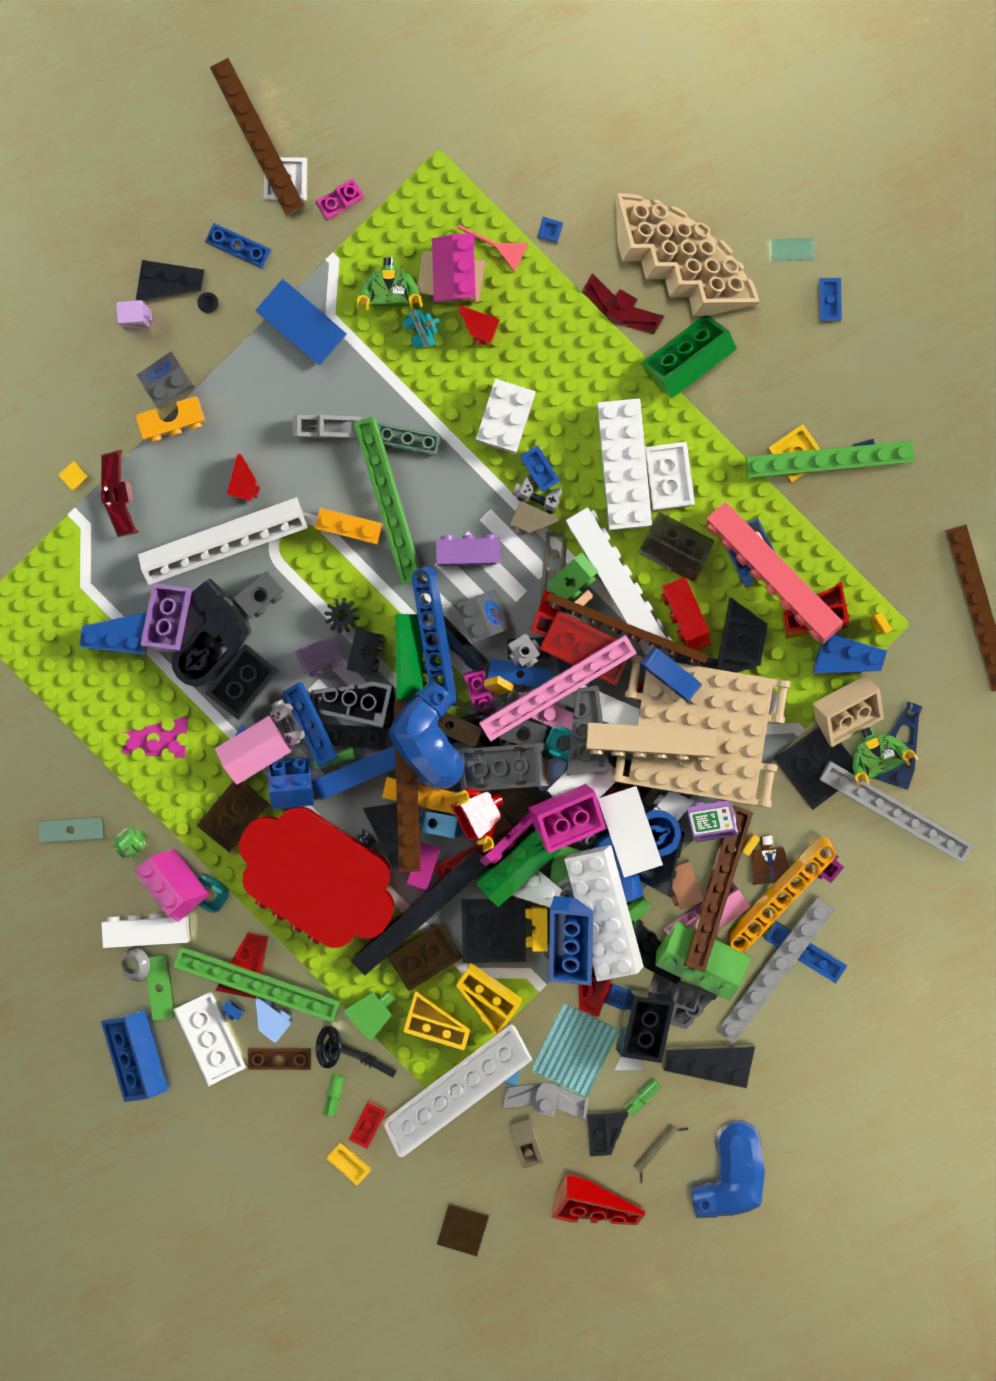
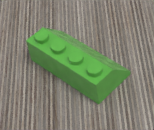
M677 921L656 950V966L730 1001L742 983L751 956L715 939L705 972L684 966L694 929Z

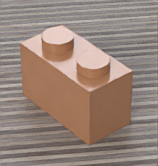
M687 860L676 864L675 871H677V874L672 884L674 892L672 894V901L674 906L679 905V908L682 910L703 902L704 897L690 861Z

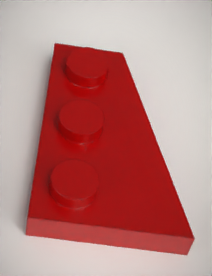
M247 932L231 964L261 974L268 936ZM220 983L215 989L218 992L257 998L255 995Z

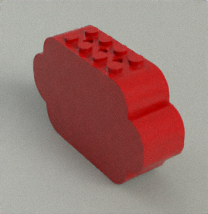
M304 806L293 807L285 811L279 818L275 816L260 817L251 822L242 834L239 841V852L243 860L248 863L242 878L244 889L255 899L254 903L263 909L266 907L274 911L272 913L274 917L281 921L286 919L291 923L290 927L299 933L304 931L309 935L307 938L318 945L320 942L330 948H340L347 945L355 935L361 938L378 936L390 922L394 914L395 902L391 893L386 890L391 879V868L387 860L312 809Z

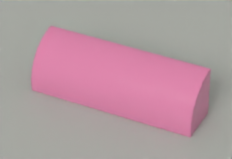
M733 882L718 930L750 908V905ZM702 902L663 928L668 935L677 921L694 929Z

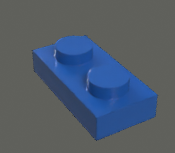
M820 278L819 321H841V278Z
M538 445L520 456L541 492L560 482Z

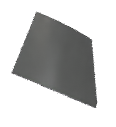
M656 973L648 992L669 995L673 999L675 1004L670 1024L687 1029L694 1019L704 1012V1008L718 996L708 990L681 980L675 984Z

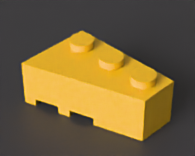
M472 963L468 965L456 984L470 1005L479 1013L483 1022L491 1029L494 1036L504 1029L522 1002L520 996Z
M415 991L403 1033L464 1051L470 1029Z

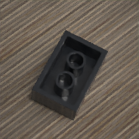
M244 644L205 694L237 720H240L280 670L248 644Z
M633 989L628 990L616 1050L621 1057L662 1063L675 1004L669 995Z

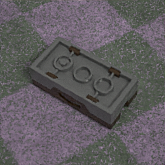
M546 743L458 750L464 763L463 775L460 778L461 790L469 788L483 791L550 785Z

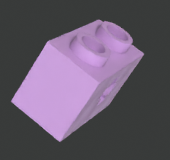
M142 300L116 302L118 324L124 330L149 328V322H152V312Z

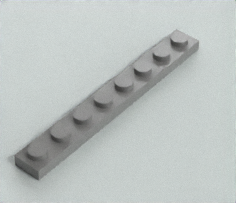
M829 761L819 778L826 784L964 863L974 846L874 786L867 785V782L861 781L859 783L860 787H857L855 775Z
M815 898L717 1028L718 1033L733 1044L736 1042L835 911L834 908L820 898Z

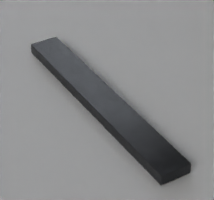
M476 848L472 850L391 922L381 934L373 938L351 958V962L364 975H367L483 872L490 863L485 866L480 861L483 855Z

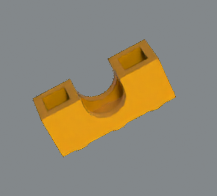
M194 396L176 402L178 415L171 422L162 421L157 409L137 414L136 418L143 440L154 443L162 440L161 436L169 434L170 437L182 434L181 430L187 428L190 431L201 428L202 424L206 423L199 398Z
M320 508L315 529L378 545L383 524Z

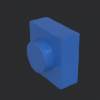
M230 999L222 1006L224 1015L231 1020H239L245 1010Z

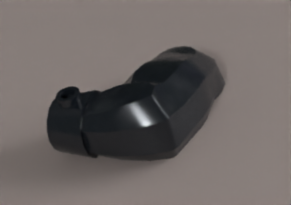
M211 578L199 585L191 593L190 602L199 616L202 615L204 623L199 626L188 640L181 644L180 651L174 652L172 655V669L176 677L184 684L194 687L205 685L220 670L226 667L252 632L249 621L240 607Z

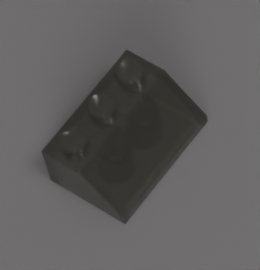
M658 512L638 554L682 577L686 576L687 579L694 582L704 566L715 540Z

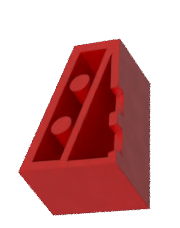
M686 576L663 585V593L660 596L664 605L669 606L671 612L668 614L672 624L677 626L678 631L676 633L680 642H683L684 646L696 651L711 646L710 631Z
M841 581L834 587L822 591L817 596L843 621L842 628L840 629L848 628L850 620ZM790 610L783 612L782 624L785 639L810 635V630L805 625H799L794 619L795 615Z

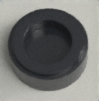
M204 292L199 296L197 305L203 313L212 314L218 309L219 300L215 294Z

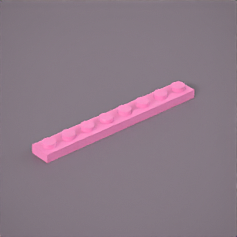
M625 634L480 721L479 724L489 740L492 741L637 653Z

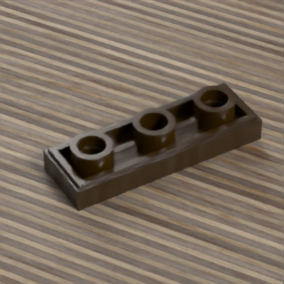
M447 712L442 719L438 720L437 725L447 737L472 748H475L483 728ZM450 722L453 724V728L447 729L445 724Z

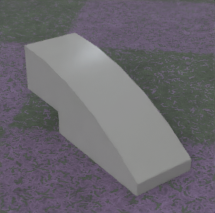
M293 416V438H358L354 422L360 421L361 417Z

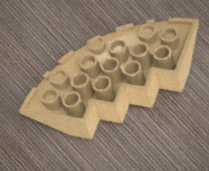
M616 194L617 243L622 261H641L646 279H665L670 298L689 297L693 316L716 315L759 304L760 301L755 286L743 271L745 267L741 262L738 263L732 255V249L723 240L719 242L710 234L708 226L702 222L696 223L692 218L686 216L687 212L675 206L670 208L663 205L660 200L654 199L651 201L635 194Z

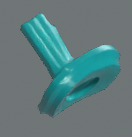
M555 726L551 729L546 741L547 753L550 756L568 762L569 751H559L556 743L561 736L571 738V729L563 726Z
M201 874L198 877L199 881L204 887L212 886V889L217 891V897L212 902L203 900L198 906L208 912L216 913L220 911L227 900L229 890L221 882L206 874Z

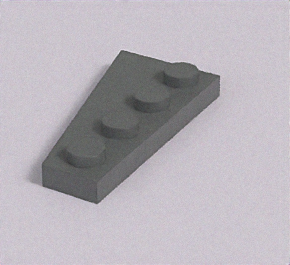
M598 686L578 688L576 690L566 776L609 771L607 751H603V755L590 754V750H586L587 724L603 723Z

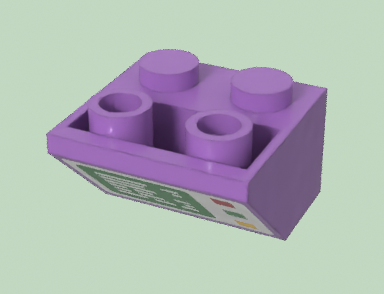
M717 799L710 804L699 802L692 804V807H687L693 837L696 842L738 836L735 811L729 800Z

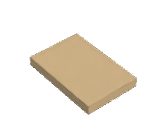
M423 251L418 289L419 294L434 296L432 252ZM475 259L476 301L469 302L479 303L486 262L484 260Z

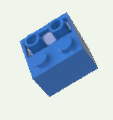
M310 757L279 760L268 766L269 796L272 809L314 805V786Z

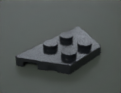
M730 597L728 599L716 669L737 673L761 666L768 624Z

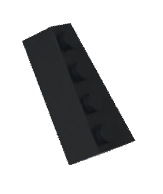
M753 1043L666 1046L662 1068L667 1072L747 1088L755 1046Z

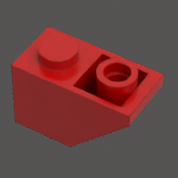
M546 590L542 594L530 626L531 632L546 636L558 611L549 607L550 602L546 600L551 592Z

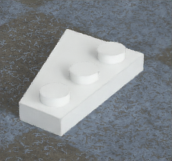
M538 871L512 896L551 908L553 897H563L566 892Z

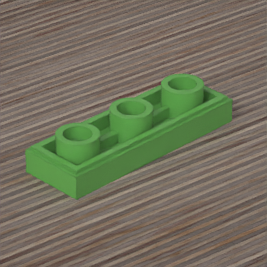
M166 954L148 957L150 970L147 975L153 1021L174 1018ZM157 984H161L163 986L162 991L157 989Z

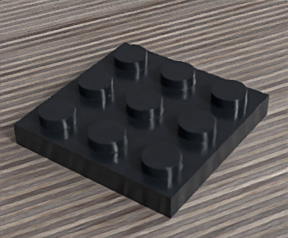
M819 726L774 759L812 810L838 792L837 789L819 779L829 761L855 775L852 769V756L841 742L831 747Z
M489 898L462 899L463 963L526 962L524 899L508 898L499 907Z

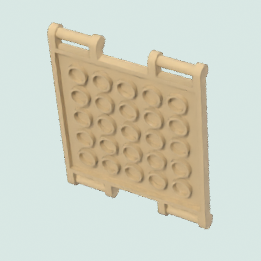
M633 655L631 657V662L633 663L629 688L625 693V697L641 700L637 726L717 730L716 757L710 758V761H698V757H689V760H677L676 756L668 755L667 759L655 758V754H646V757H633L632 754L629 777L623 776L626 759L625 753V756H617L615 774H612L611 781L771 808L772 801L770 799L773 779L778 766L761 763L768 722L785 723L783 715L787 690L790 689L791 682L677 663L702 684L691 700L687 702L647 670L643 692L638 693L637 685L641 667L640 663L645 657ZM773 687H779L775 715H769ZM760 770H764L766 775L762 799H756Z

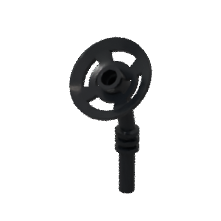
M325 1026L317 1036L315 1046L318 1063L323 1068L330 1069L334 1067L338 1062L340 1053L360 1060L361 1064L369 1065V1068L373 1067L392 1078L397 1072L395 1069L376 1060L375 1056L372 1058V1055H368V1052L363 1053L341 1044L340 1035L336 1028L332 1026ZM328 1034V1035H329V1038L327 1039V1041H326V1042L324 1043V1045H323L324 1039H325L326 1035Z

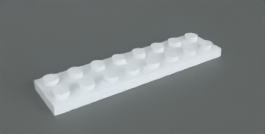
M509 1025L382 1121L399 1157L403 1158L532 1061L515 1026Z

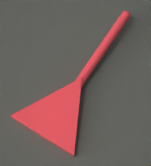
M461 225L457 226L459 230L468 234L474 233V237L496 247L512 269L516 271L528 243H496Z

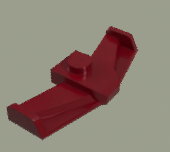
M593 273L582 290V293L607 319L616 325L626 326L654 335L664 318V315L634 307L638 299L619 289L615 296Z
M116 450L101 455L100 495L117 537L139 533L126 506L127 503L134 502L130 481L121 482V454H123V450Z

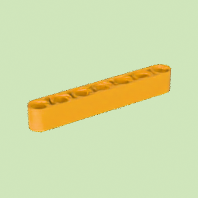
M818 838L733 926L728 933L729 943L732 948L742 953L745 952L834 860L836 855L835 849L828 838ZM823 848H829L828 851L824 853L820 852ZM814 863L812 867L806 868L807 864ZM795 878H799V879H800L798 882H795V883H792V882H791V881H792L793 879H795ZM785 893V896L777 897L779 894ZM771 908L769 912H763V910ZM752 923L757 924L754 927H748ZM737 938H743L740 942H735Z

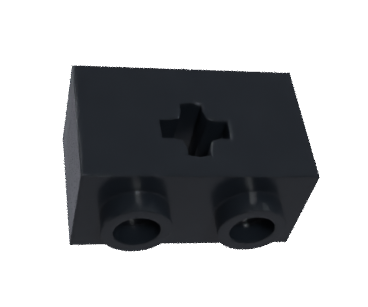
M356 629L346 670L371 676L373 672H377L380 660H377L376 657L378 651L382 652L384 639H381L382 635ZM367 646L372 654L363 659L364 655L360 651L361 649L365 650Z

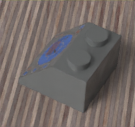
M169 352L137 374L146 392L160 410L195 387L172 352Z
M496 589L456 604L472 644L511 629Z

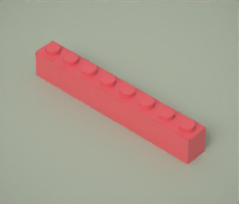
M726 501L707 518L708 531L713 536H719L722 540V545L728 551L732 550L737 555L735 557L741 565H747L751 569V575L757 581L761 580L766 585L765 589L770 595H776L781 600L779 602L786 611L790 610L795 615L794 619L799 625H805L810 630L809 634L815 641L818 642L820 640L824 644L842 628L843 621Z

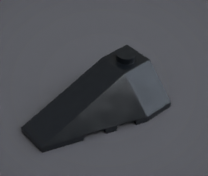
M367 682L364 684L311 690L310 699L316 712L319 714L390 729L393 724L394 702L396 701L394 686Z

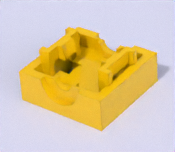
M531 905V909H525L526 918L532 919V925L536 928L532 930V936L526 938V947H532L533 951H548L547 907Z

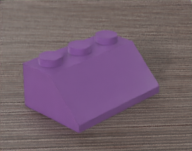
M485 534L481 539H475L474 535H462V539H453L452 535L441 536V540H436L437 566L500 565V538H496V534Z
M153 583L141 646L161 652L172 653L180 651L192 588Z

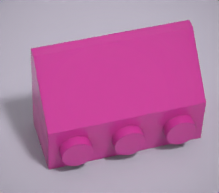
M474 233L450 234L432 238L434 303L476 301Z
M583 784L528 808L533 826L548 853L606 829L596 793L587 784Z
M175 849L149 857L134 870L167 916L177 922L210 895Z

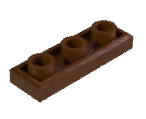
M249 1047L248 1070H311V1048ZM276 1056H281L283 1061L277 1062Z

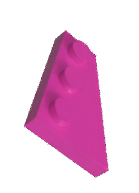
M188 716L174 719L175 726L170 731L164 730L162 723L146 726L140 731L131 730L124 732L130 738L127 740L126 745L122 746V753L132 754L133 750L142 748L145 755L162 756V751L168 748L170 752L175 753L174 757L185 758L186 745L181 746L177 741V736L181 733L187 734ZM151 733H156L159 735L160 741L151 739L147 742V736Z
M530 813L523 817L480 859L485 866L491 862L493 864L497 863L503 857L501 852L504 849L510 850L517 843L515 839L519 835L524 836L531 829L530 825L533 822Z

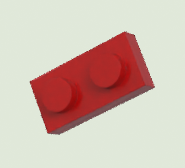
M368 1101L349 1140L368 1149L387 1110Z

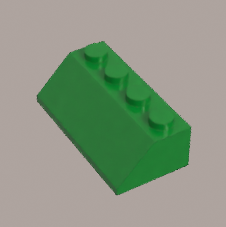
M705 315L645 359L641 366L657 387L672 399L728 357L737 348L730 331L710 316Z
M395 614L397 699L415 698L414 695L427 684V682H423V674L427 673L426 663L423 661L424 651L418 614Z
M532 826L524 836L517 840V843L510 850L502 853L503 857L497 863H491L475 878L476 884L487 898L499 907L555 857L561 849L548 853L534 826Z

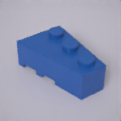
M147 612L82 626L80 647L147 654V648L140 645Z
M833 635L824 644L820 641L811 673L881 671L887 650Z

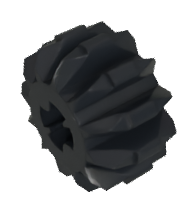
M342 598V605L339 604L338 599H334L336 607L328 604L327 607L332 612H324V615L331 616L330 619L325 620V623L334 622L330 629L333 631L338 625V633L340 634L343 631V626L346 632L349 633V624L355 628L357 627V624L352 622V620H360V616L353 615V613L359 611V608L351 610L350 608L354 605V602L350 601L346 606V598ZM340 610H344V613L348 614L347 619L344 618L343 622H340V618L337 617V613H341Z

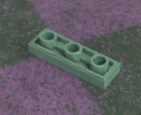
M384 423L378 424L384 446L437 456L441 434ZM409 435L412 437V440L405 442L404 437Z
M102 817L39 821V843L103 838ZM69 826H72L74 828L73 833H70L68 831Z

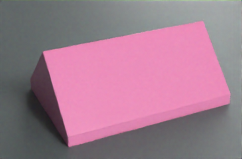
M270 716L215 748L223 768L236 784L241 783L291 752Z

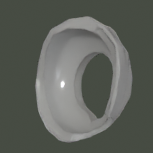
M130 948L122 957V971L132 981L139 982L144 980L150 970L148 956L140 948ZM129 957L136 963V970L133 974L126 971L124 965L125 960Z

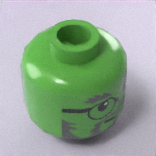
M126 828L114 838L115 844L113 847L122 858L131 859L145 848L143 840L146 838L139 829L135 831L132 828Z

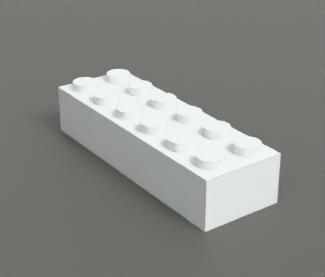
M640 399L598 402L597 413L608 530L651 527L652 520Z
M611 845L571 853L564 860L574 897L594 911L592 964L597 981L637 974L644 966Z

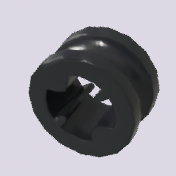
M363 828L361 830L362 834H358L356 837L370 849L371 844L376 843L377 840Z

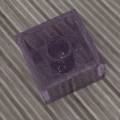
M335 635L295 651L304 675H310V677L324 673L322 669L326 667L330 669L343 665L342 661L346 660L338 637Z

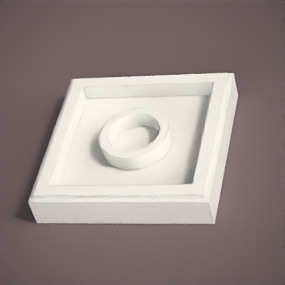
M280 157L302 201H306L307 158ZM264 174V200L278 201Z

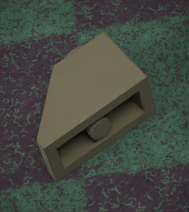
M520 501L510 526L513 527L512 531L524 535L525 532L531 534L557 524L559 518Z
M530 1119L511 1124L510 1128L522 1168L543 1163Z

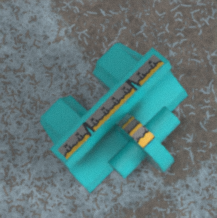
M414 309L410 311V315L402 322L407 331L416 328L418 335L411 338L413 347L417 349L436 345L433 335L438 333L435 326L440 323L439 319L432 320L430 314L423 315L422 310L416 311Z

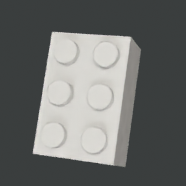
M495 379L476 442L516 454L536 391Z

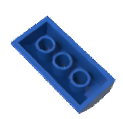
M553 897L550 908L549 981L592 985L594 911L574 897Z
M145 1010L101 1021L124 1102L149 1099L168 1091L166 1078L163 1075L161 1061L156 1051L155 1040L152 1036L149 1019Z

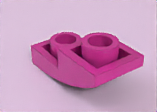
M351 179L336 187L333 192L316 200V205L327 221L360 201L364 196L354 179Z
M484 668L477 672L473 670L463 673L472 705L475 707L474 710L478 708L479 704L480 709L477 710L478 713V711L485 707V703L487 705V701L489 706L485 709L489 708L492 705L493 698L491 691L483 687L484 681L487 679Z
M420 842L421 872H410L407 885L424 891L428 890L441 851L439 847Z

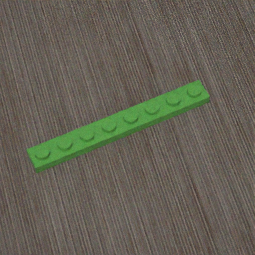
M373 416L354 422V426L400 581L404 585L412 582V575L420 568L378 423L376 417Z
M913 441L745 457L747 478L915 462Z
M182 946L179 949L173 966L188 973L330 1022H334L341 1002Z

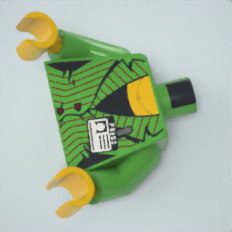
M393 257L383 258V269L374 270L373 274L368 276L361 288L360 296L357 298V309H359V305L364 304L366 305V310H369V303L370 307L410 306L413 309L412 305L414 303H419L420 307L423 306L417 284L411 275L404 273V269H395V258Z
M871 727L861 730L859 733L864 743L857 746L858 750L853 755L852 764L857 787H860L859 783L861 781H866L867 785H869L870 779L904 764V761L908 766L911 765L908 761L910 758L918 760L915 752L893 736H886L885 733L875 736Z

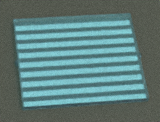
M563 1003L531 1071L555 1082L558 1086H563L587 1098L620 1030L595 1018L594 1015H589Z

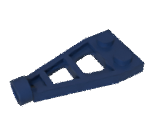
M906 701L904 710L887 736L896 738L902 725L909 726L911 728L909 742L904 744L916 754L919 714L923 706ZM908 711L914 712L915 714L913 716L908 715ZM910 758L908 761L911 765L909 766L904 762V764L872 779L908 790L915 771L916 759Z

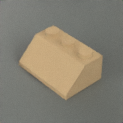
M866 675L813 703L815 720L831 747L884 719L880 688Z

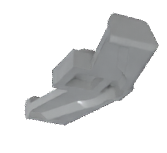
M548 1082L505 1087L503 1109L535 1105L534 1114L555 1117V1111L559 1109L586 1121L588 1098Z

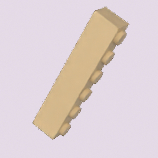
M603 723L587 724L586 750H590V754L603 755V751L612 752L613 756H625V753H633V757H646V754H655V758L667 759L668 755L676 756L677 760H689V757H698V761H710V758L716 757L717 730Z

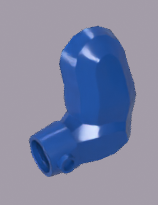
M430 681L399 712L390 728L389 736L404 761L420 776L422 781L429 788L439 791L450 788L459 782L463 775L464 763L461 755L448 742L444 732L437 726L438 720L442 719L454 700L443 687L434 681Z
M663 810L647 812L646 816L660 857L671 854L678 848L681 838L678 822L675 817ZM609 832L596 841L595 848L611 845L627 903L644 895L639 874L624 877Z
M744 1120L727 1122L716 1132L714 1141L719 1158V1180L714 1184L710 1182L691 1188L696 1218L734 1216L749 1212L759 1207L762 1203L765 1168L760 1133L754 1125Z

